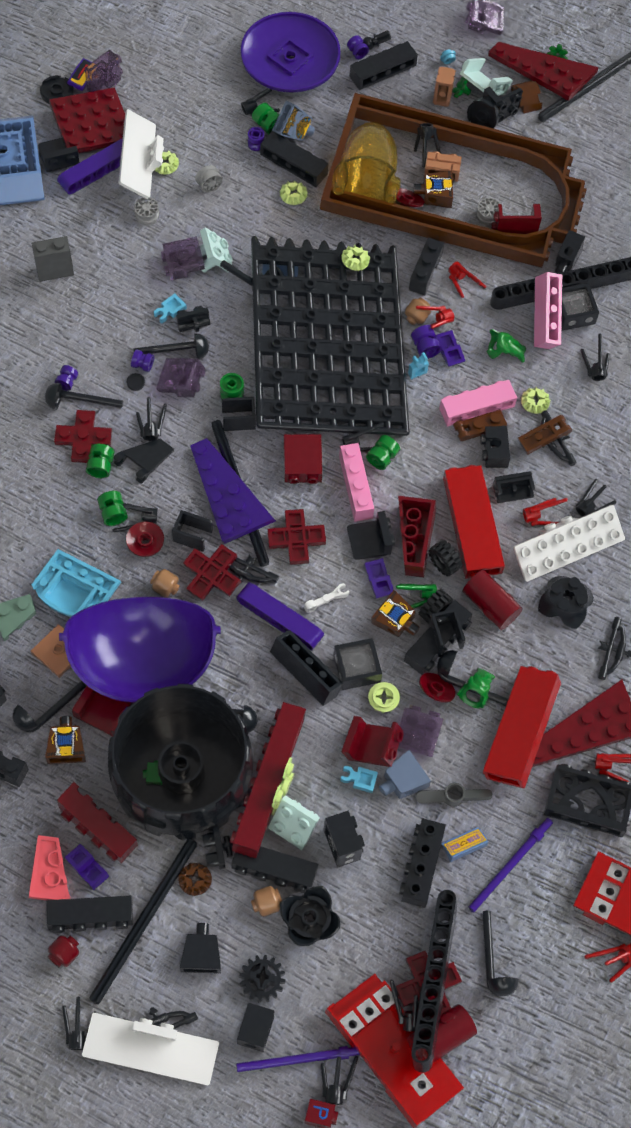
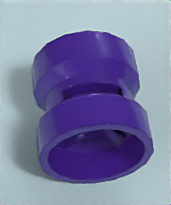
M359 35L353 36L347 42L348 49L353 51L356 59H362L368 54L369 48L363 43Z
M252 127L248 131V147L252 151H260L261 143L265 138V132L262 128Z
M135 350L131 360V367H140L143 371L150 372L155 357L153 354H143L142 351Z
M63 365L60 375L56 377L54 383H61L62 390L70 391L73 387V381L77 379L79 373L73 367Z

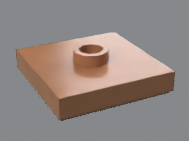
M58 624L31 650V654L60 678L71 665L67 659L65 644L63 641H59V633H63L64 628Z

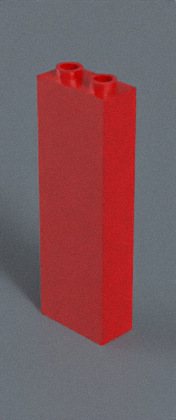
M469 465L464 468L452 467L445 470L443 481L465 579L472 578L481 570H485L490 576L502 574L505 564L482 466Z
M520 666L483 769L487 780L525 789L561 685L559 675L554 671H541L532 666Z

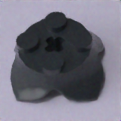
M553 577L548 581V589L539 600L538 612L551 618L559 616L566 626L577 629L586 618L587 608L593 603V594L577 577Z
M324 886L311 887L302 896L291 895L280 902V914L288 927L289 938L298 946H310L319 940L331 938L340 929V918L337 913L332 911V899ZM311 914L313 915V919L315 921H311L310 923L306 922V919L304 917H309V915Z

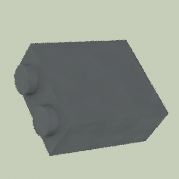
M67 236L31 243L39 282L74 275Z

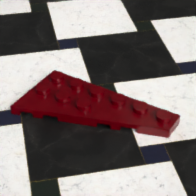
M498 42L488 53L489 57L528 79L536 81L537 84L568 101L598 72V67L502 42Z
M623 680L614 684L544 733L532 767L631 739V700Z

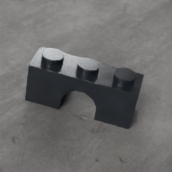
M431 238L427 239L411 275L409 291L426 295L434 269H437L443 255V242Z

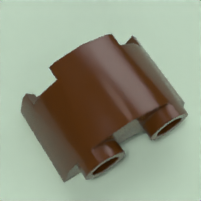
M536 81L511 85V92L518 88L523 90L519 106L523 114L542 109V102L540 103L538 97L541 91Z

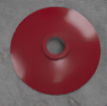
M394 188L392 190V196L402 206L409 208L422 207L425 203L421 196L414 194L410 190L403 188Z
M139 522L128 530L126 544L128 549L137 556H153L163 547L164 534L161 528L152 522ZM144 540L149 541V543L143 544L142 542Z
M424 673L419 679L421 689L430 698L439 702H451L455 698L456 691L453 685L443 681L438 674Z

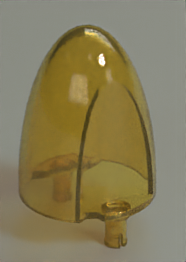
M367 122L358 126L349 135L343 160L336 166L333 172L332 184L334 185L333 192L340 195L344 191L388 203L396 202V196L399 193L401 179L395 176L397 171V148L392 135L383 125L376 122Z

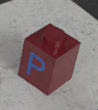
M310 1099L304 1124L319 1128H331V1124L336 1125L338 1112L334 1111L336 1105Z

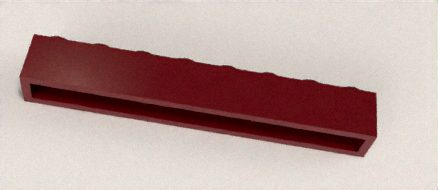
M283 702L281 709L277 708L274 720H277L275 726L271 725L268 737H271L269 743L265 742L262 754L265 755L263 760L259 759L257 763V777L252 778L249 789H252L251 794L246 795L243 807H246L244 813L240 812L237 820L238 830L233 831L230 843H233V852L257 858L274 809L272 803L276 790L283 780L286 764L289 758L292 757L305 719V708Z

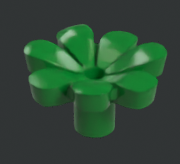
M558 44L557 47L554 45L550 46V51L547 54L567 59L565 55L568 51L567 49H562V44Z
M463 76L457 82V87L453 88L452 93H455V98H458L463 93L467 96L471 93V89L467 88L468 86L466 85L468 80Z

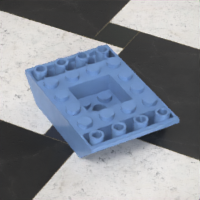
M24 116L0 119V150H7L5 153H0V205L45 200L34 117Z

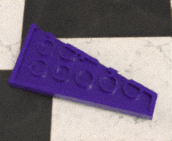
M207 438L190 445L224 544L276 522Z

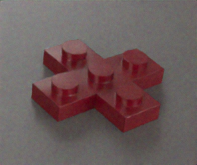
M77 410L75 426L56 425L55 445L72 446V462L87 463L90 448L93 444H105L111 447L112 428L94 427L95 411Z
M304 509L285 510L286 527L270 528L267 531L269 549L288 548L290 565L308 564V546L326 545L325 526H305Z
M223 544L218 547L211 558H208L194 548L183 562L184 566L197 574L186 588L187 591L201 601L205 599L213 587H216L230 597L241 583L239 578L227 571L238 557L237 554Z
M426 950L406 958L413 979L395 986L403 1008L413 1004L415 995H418L419 1001L428 957ZM454 962L448 965L445 990L462 983ZM433 977L431 979L437 980L439 979V977ZM445 993L441 1014L451 1008ZM430 996L427 999L433 1000L436 997Z

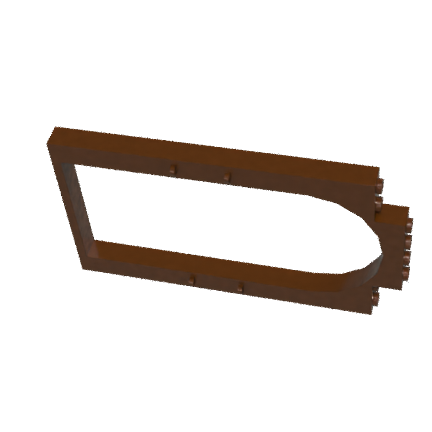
M355 93L323 191L320 210L542 268L544 261L548 262L550 252L547 250L551 248L552 243L563 244L569 230L577 233V229H574L575 225L578 226L580 220L578 212L582 211L584 203L581 201V198H585L587 188H584V180L569 177L570 170L567 168L568 166L571 167L573 156H570L572 151L570 148ZM355 118L414 134L418 133L420 124L431 123L433 128H436L438 140L522 161L542 170L556 184L562 197V212L558 220L544 230L529 234L505 233L334 188Z

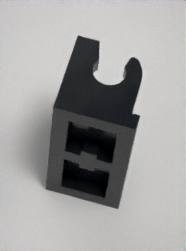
M532 472L495 477L493 489L497 503L533 498L535 485Z

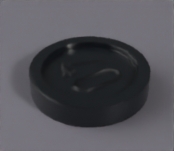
M131 374L127 378V386L133 391L141 390L145 386V379L141 374Z

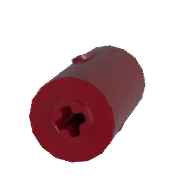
M481 570L474 575L462 590L500 630L508 627L523 610L514 598L485 570Z
M456 1004L440 1015L433 1063L477 1034V1028L473 1019L460 1004ZM415 1032L407 1037L411 1050ZM423 1036L421 1039H422V1040H427V1039H429L430 1037H429V1036ZM421 1056L418 1060L423 1061L427 1057Z

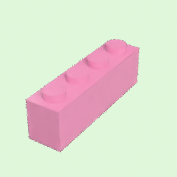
M546 272L535 277L534 347L551 349L561 345L562 275Z
M509 380L497 381L489 386H480L472 391L466 390L458 395L446 396L441 399L439 409L448 427L459 420L464 421L499 409L502 411L515 407L517 396Z
M359 443L340 446L339 459L354 522L373 519L374 505Z

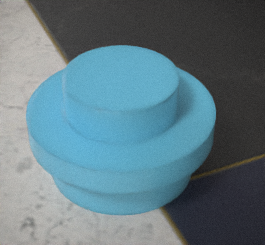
M451 49L442 52L440 60L444 64H450L456 60V52L454 50L451 51Z

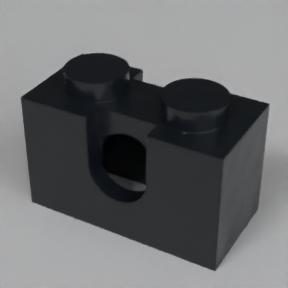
M486 426L484 433L480 435V443L485 447V450H482V461H485L486 468H508L510 450L507 426Z
M0 751V770L5 772L4 774L0 773V779L20 787L29 770L27 763L16 757L10 760Z

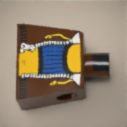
M452 171L425 174L423 184H414V194H424V204L452 208Z
M395 590L391 592L371 617L373 625L397 637H400L404 631L414 636L420 629V626L412 621L415 618V610Z
M62 716L60 717V726L50 728L45 754L47 764L86 762L81 730L77 725L72 726V717Z

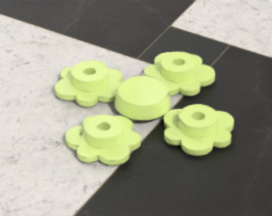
M291 757L286 764L283 780L277 788L273 799V816L282 797L287 794L294 777V773H292L294 764Z

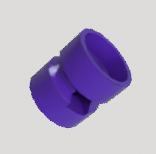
M431 325L420 326L411 333V338L415 346H417L416 349L419 356L424 352L429 359L440 353L442 348Z

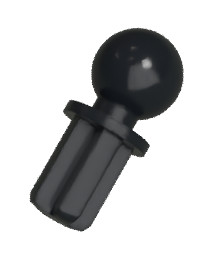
M388 30L377 35L373 34L374 38L365 37L363 43L371 50L375 44L379 47V44L391 40V34Z

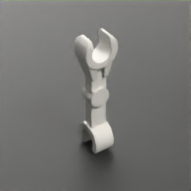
M344 583L339 584L331 593L325 594L317 600L307 601L304 607L306 613L313 612L317 607L329 603L333 599L346 598L349 595V590L344 593L340 591L346 585Z

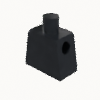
M571 230L568 231L556 258V273L573 270L582 253L585 236Z
M197 923L196 934H187L180 963V972L221 974L217 935H209L208 923Z

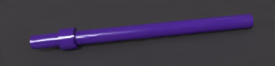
M546 818L538 828H535L530 833L528 840L468 906L472 912H475L532 846L536 842L541 841L544 833L553 824L551 819Z
M340 1046L335 1050L236 1063L237 1072L335 1059L337 1057H341V1060L349 1059V1056L360 1054L355 1047Z

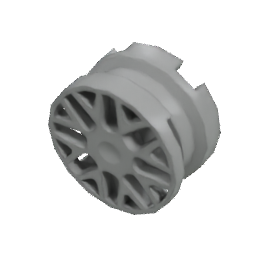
M213 165L203 167L195 176V180L200 185L201 190L206 193L216 190L223 182L222 176Z
M151 197L147 199V202H145L146 198H140L134 206L135 218L142 225H152L159 218V205Z
M485 198L479 202L476 217L481 224L487 226L494 222V211H497L498 204H500L499 201L493 198Z

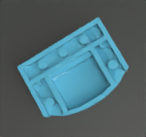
M57 549L31 585L36 590L38 597L47 606L63 615L72 617L87 607L108 601L121 584V581Z

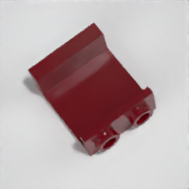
M498 204L497 211H494V222L491 224V229L515 234H529L539 231L542 219L540 204H533L531 215L503 216L502 204Z
M284 434V483H322L321 434Z
M86 686L74 705L72 713L73 717L113 737L120 714L126 707H130L133 702H124L106 697Z
M354 716L341 752L350 761L392 767L393 761L397 757L399 743L403 739V730L397 722H393L390 728L366 724L361 717Z

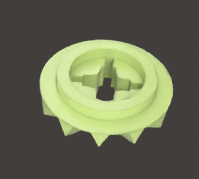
M169 150L168 152H162L163 160H168V163H162L155 171L164 175L175 172L179 166V159L176 157V154L170 153Z
M288 181L287 184L282 185L280 197L287 204L298 205L306 200L307 188L303 186L302 182L297 183L294 181L290 183ZM297 190V193L291 194V191Z
M354 245L353 247L348 246L343 250L342 262L347 268L360 271L368 266L370 256H368V251L363 250V247L358 248ZM353 255L360 256L359 260L357 258H353Z
M537 386L532 389L528 388L521 397V404L524 409L534 414L547 410L551 401L549 394L544 392V389H538ZM535 395L538 399L537 405H535V401L533 399Z
M380 682L370 689L368 699L375 711L378 710L382 713L392 712L399 704L400 694L394 685ZM383 691H385L386 697L389 698L386 699L385 704H383L382 699L378 698L382 696Z

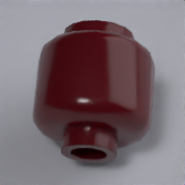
M61 935L48 947L49 955L47 957L58 968L61 966L68 967L79 955L77 948L79 943L71 935L68 938Z

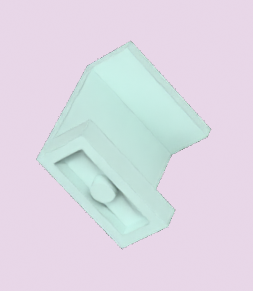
M485 58L467 59L463 63L460 75L483 93L484 89L491 87L498 96L505 95L513 81L509 77L492 78L490 80L481 73L480 69L486 61Z

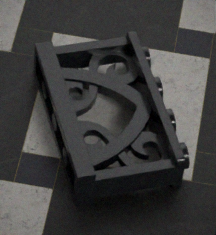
M557 764L543 815L623 837L627 831L631 810V783L611 780V777L606 775L597 776L584 769L576 770L567 764ZM562 777L572 780V784L565 782V787L569 790L568 792L563 790L559 784V780ZM592 788L600 796L604 805H598L590 813H587L583 803L575 795ZM556 790L564 795L559 804L553 803ZM613 792L623 794L625 802L621 805H613L612 802L619 800V798L613 796ZM570 800L577 803L578 809L571 808V805L574 803ZM624 809L621 822L616 821L615 810ZM598 810H607V811H602V813L604 814V817L598 816V815H597V811H598Z

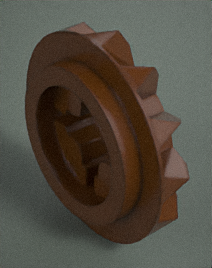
M199 862L189 863L182 868L178 881L180 888L186 894L198 896L209 889L212 876L207 866ZM197 871L198 878H201V880L196 881V884L192 887V879H189V877H193Z

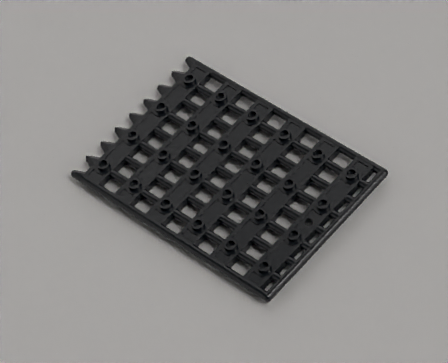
M256 236L251 237L256 421L258 428L358 433L372 427L373 424L377 425L383 422L384 427H379L366 434L408 436L410 434L396 246H390L386 254L381 252L377 244H374L371 252H368V256H370L368 266L363 270L357 271V281L347 280L346 270L351 269L347 268L342 262V253L346 249L342 241L338 243L336 250H330L325 240L321 242L319 249H313L308 239L304 240L301 248L295 247L291 238L286 240L283 247L278 246L273 237L269 238L266 245H260ZM357 243L356 247L360 248L362 245ZM353 255V258H357L359 260L360 256ZM259 264H269L270 275H259ZM276 265L287 266V276H277ZM294 266L305 268V278L294 277ZM311 267L322 268V279L312 278ZM329 268L339 269L340 280L329 279ZM364 271H374L375 282L364 281ZM381 272H390L392 283H382ZM260 294H270L271 305H260ZM278 295H288L289 307L278 306ZM295 296L306 297V308L296 307ZM313 297L324 299V309L313 308ZM331 298L341 299L342 310L331 309ZM348 299L359 301V311L349 310ZM366 300L376 301L377 312L366 311ZM383 302H393L394 313H384ZM261 324L272 325V336H261ZM279 325L289 326L290 337H279ZM297 326L307 327L308 338H297ZM314 327L325 328L326 339H315ZM332 328L343 329V340H333ZM350 330H360L361 341H350ZM367 331H378L379 343L368 342ZM385 332H395L396 344L386 343ZM262 355L273 356V368L262 367ZM280 356L291 357V369L280 368ZM298 357L309 358V370L298 369ZM316 358L327 359V371L316 370ZM334 359L344 360L345 372L334 371ZM352 360L362 361L363 373L352 372ZM369 361L380 362L381 374L370 373ZM387 362L398 363V375L388 374ZM263 387H274V399H263ZM281 388H292V400H281ZM299 389H310L311 401H300ZM317 390H328L329 402H318ZM335 391H346L347 403H336ZM353 392H364L365 404H354ZM371 393H382L383 405H372ZM389 394H400L401 406H390ZM264 419H275V422H267ZM282 420H293V423L282 422ZM301 421H312V424L301 423ZM319 422H330V425L319 424ZM337 423H348V426L337 425ZM355 423L366 424V426H355ZM391 425L402 426V428H392Z

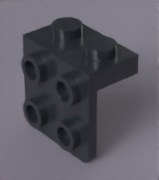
M488 87L484 89L482 99L491 101L497 107L500 118L499 122L519 111L523 90L518 88L499 98L492 88Z
M62 138L38 144L46 172L80 163L77 147L65 148Z
M385 511L377 512L375 521L347 526L352 555L355 560L391 555L392 546L395 545V538L393 534H390L391 522L389 517L386 518Z

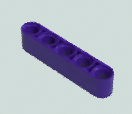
M123 139L118 140L64 171L58 176L57 182L70 195L119 168Z
M248 582L236 597L241 605L281 632L285 633L291 630L311 651H313L324 636V632L319 627L253 583Z

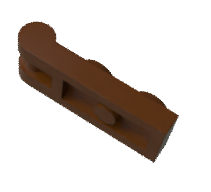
M500 409L464 421L459 420L453 424L455 431L459 433L458 438L462 442L479 437L484 433L486 426H507V422Z
M559 415L518 437V441L526 454L529 455L554 440L570 434L572 428L566 424L565 417Z

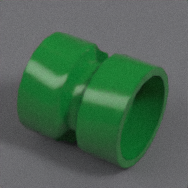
M262 103L254 110L252 120L269 135L279 114L274 112V109L268 103Z
M236 373L225 374L220 380L221 401L223 398L244 397L243 378Z
M382 435L375 443V446L368 451L366 458L375 468L385 470L391 463L390 459L395 458L399 453L400 446L390 436Z
M93 444L89 452L86 473L95 478L109 477L115 453L114 449L105 444Z
M108 491L97 498L106 526H116L127 520L128 515L123 506V499L119 491Z

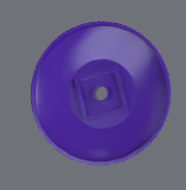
M280 12L263 17L247 30L241 43V60L248 74L261 85L280 92H303L322 85L332 77L340 61V44L333 30L318 18L299 12ZM287 56H294V58L289 59Z

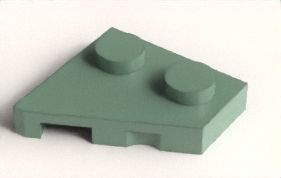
M30 594L0 603V631L3 641L8 640L10 634L16 629L19 630L27 620L36 615Z

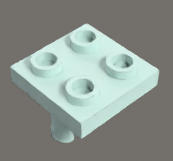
M206 227L200 230L203 244L195 248L196 255L199 258L207 255V259L199 262L200 269L205 273L215 266L222 268L220 263L223 260L232 265L233 259L229 254L228 242Z
M285 795L268 829L300 850H303L320 817L316 813L314 814L313 811H309L301 806L296 800H292Z

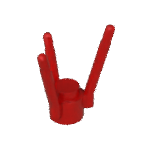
M454 262L449 267L448 272L451 274L449 279L454 283L461 298H464V294L456 279L462 280L467 275L483 288L487 287L459 262Z
M445 305L440 307L416 306V309L439 311L436 314L437 322L431 324L432 329L454 321L453 311L450 308L446 309Z
M552 498L537 505L524 508L523 516L525 522L531 523V526L559 523L538 521L541 518L540 510L567 502L568 499L557 500Z
M597 753L595 769L599 770L601 775L609 776L618 781L629 782L620 776L608 772L607 769H612L613 762L631 764V759H622L631 758V754Z
M623 943L620 946L587 954L584 957L589 959L619 951L618 956L604 963L606 966L619 960L627 963L610 978L609 981L612 983L631 967V943L628 945Z

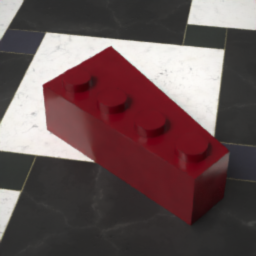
M398 496L405 575L424 578L436 515V500Z
M73 782L57 799L61 812L60 816L68 823L72 821L76 825L75 829L83 836L87 834L92 838L90 840L91 843L98 849L100 847L107 851L106 855L115 862L117 860L122 864L138 846L137 839L117 821L112 823V817L103 808L98 810L96 808L97 805L88 794L83 796L79 793V786Z

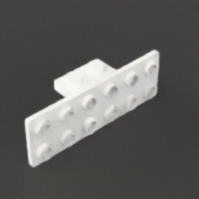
M127 109L124 121L119 185L148 199L151 192L152 172L159 168L163 162V138L158 135L155 137L156 125Z
M609 505L581 518L566 516L557 524H547L544 526L545 529L539 531V536L513 546L524 580L528 582L625 540V536L614 505Z
M98 1013L92 1014L82 1052L83 1057L203 1085L210 1084L219 1046L218 1041L177 1032V1030H173L174 1025L161 1023V1026L152 1025L153 1021L140 1018L139 1022H133Z

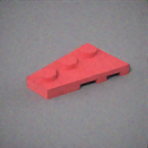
M42 835L37 837L28 898L39 900L70 899L60 842L57 837Z

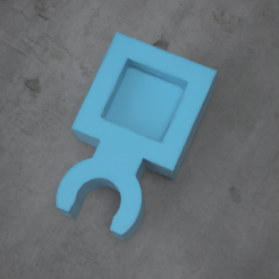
M173 294L161 303L162 308H157L154 311V317L163 315L160 317V323H164L169 315L174 318L178 311L186 310L187 305L176 294Z
M424 352L419 358L413 356V362L409 364L408 375L411 379L426 374L429 366L428 358Z
M344 766L343 771L348 772L350 776H341V782H354L353 788L373 793L378 772L358 767V771L355 772L351 767Z

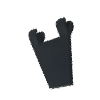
M157 439L118 452L114 455V464L119 467L126 458H129L142 468L136 473V481L143 483L149 474L174 452V448L162 439Z

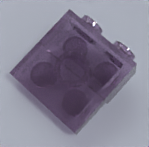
M472 0L468 2L466 10L469 11V14L465 21L468 24V29L481 34L485 30L497 35L502 34L504 6L489 0Z
M109 49L85 67L88 92L100 90L104 85L107 88H111L119 83L123 71L120 67L122 59L118 54L113 53Z
M197 236L162 244L164 251H161L162 261L167 263L164 269L166 277L170 276L171 281L186 278L190 272L205 269Z
M166 358L156 389L162 393H175L177 397H194L195 393L200 391L199 381L201 377L205 376V367L199 359Z
M410 705L409 708L405 707L400 727L403 730V739L398 747L433 757L443 718H440L441 714L430 710L428 714L423 713L420 707Z

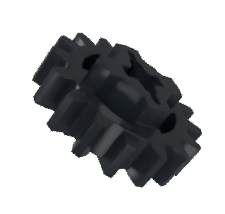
M256 955L254 962L248 959L249 966H242L245 973H240L239 978L244 979L240 982V987L246 986L243 993L244 995L250 993V1000L258 997V1003L261 1002L262 998L269 1002L271 995L273 998H277L276 991H283L280 984H285V979L281 978L285 975V971H279L282 964L278 963L275 965L274 957L269 961L267 960V955H264L263 959ZM260 965V968L257 969L255 972L251 971L253 968ZM268 967L272 968L275 974H271ZM264 970L265 980L262 987H260L261 982L259 978ZM249 982L254 983V985L257 987V991H255L250 986ZM274 986L271 990L265 992L266 988Z

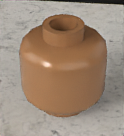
M422 298L412 299L405 309L406 320L412 325L416 323L423 324L431 313V310L416 309V306H430Z
M166 569L157 570L150 581L152 590L165 598L171 594L175 595L180 588V585H178L179 578Z
M267 886L254 892V900H251L254 912L259 911L261 916L266 917L280 911L282 899L278 888L274 889L272 886Z

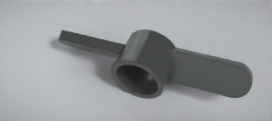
M450 783L445 790H420L416 793V800L419 803L445 802L451 807H457L463 801H481L492 798V791L489 789L465 790L459 783ZM452 789L460 792L461 798L459 800H452L447 792Z

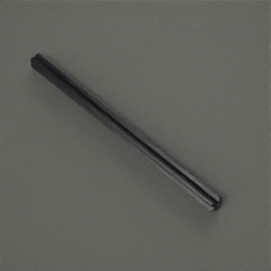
M631 52L592 77L569 101L561 98L538 114V119L541 122H545L631 63Z
M220 420L213 421L211 423L221 455L240 477ZM259 529L249 533L259 565L261 567L269 565V558Z
M190 838L184 843L90 995L89 999L93 1003L100 1004L176 881L182 868L197 847L195 840Z

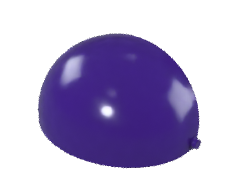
M131 597L102 602L77 612L67 621L63 633H59V641H63L65 644V652L72 669L88 687L106 697L134 703L143 697L144 693L154 688L160 689L178 686V684H194L203 675L212 660L216 636L221 634V627L216 626L213 616L206 609L196 604L163 597Z

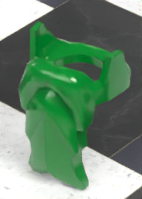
M490 329L491 340L487 353L491 359H495L503 352L516 356L522 363L525 362L524 353L526 346L521 345L509 333Z
M477 668V672H475L474 676L468 678L457 695L464 703L471 707L484 708L488 700L490 684L495 679V676L484 669ZM470 689L475 690L480 694V700L477 702L469 700L466 694L467 691Z

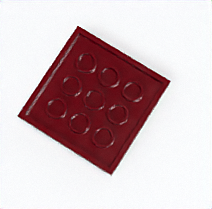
M115 87L49 99V104L65 148L76 146L78 153L106 148L123 139L125 112Z

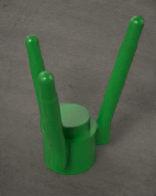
M401 583L396 586V589L420 590V598L425 600L410 605L414 609L427 602V599L437 591L436 584Z

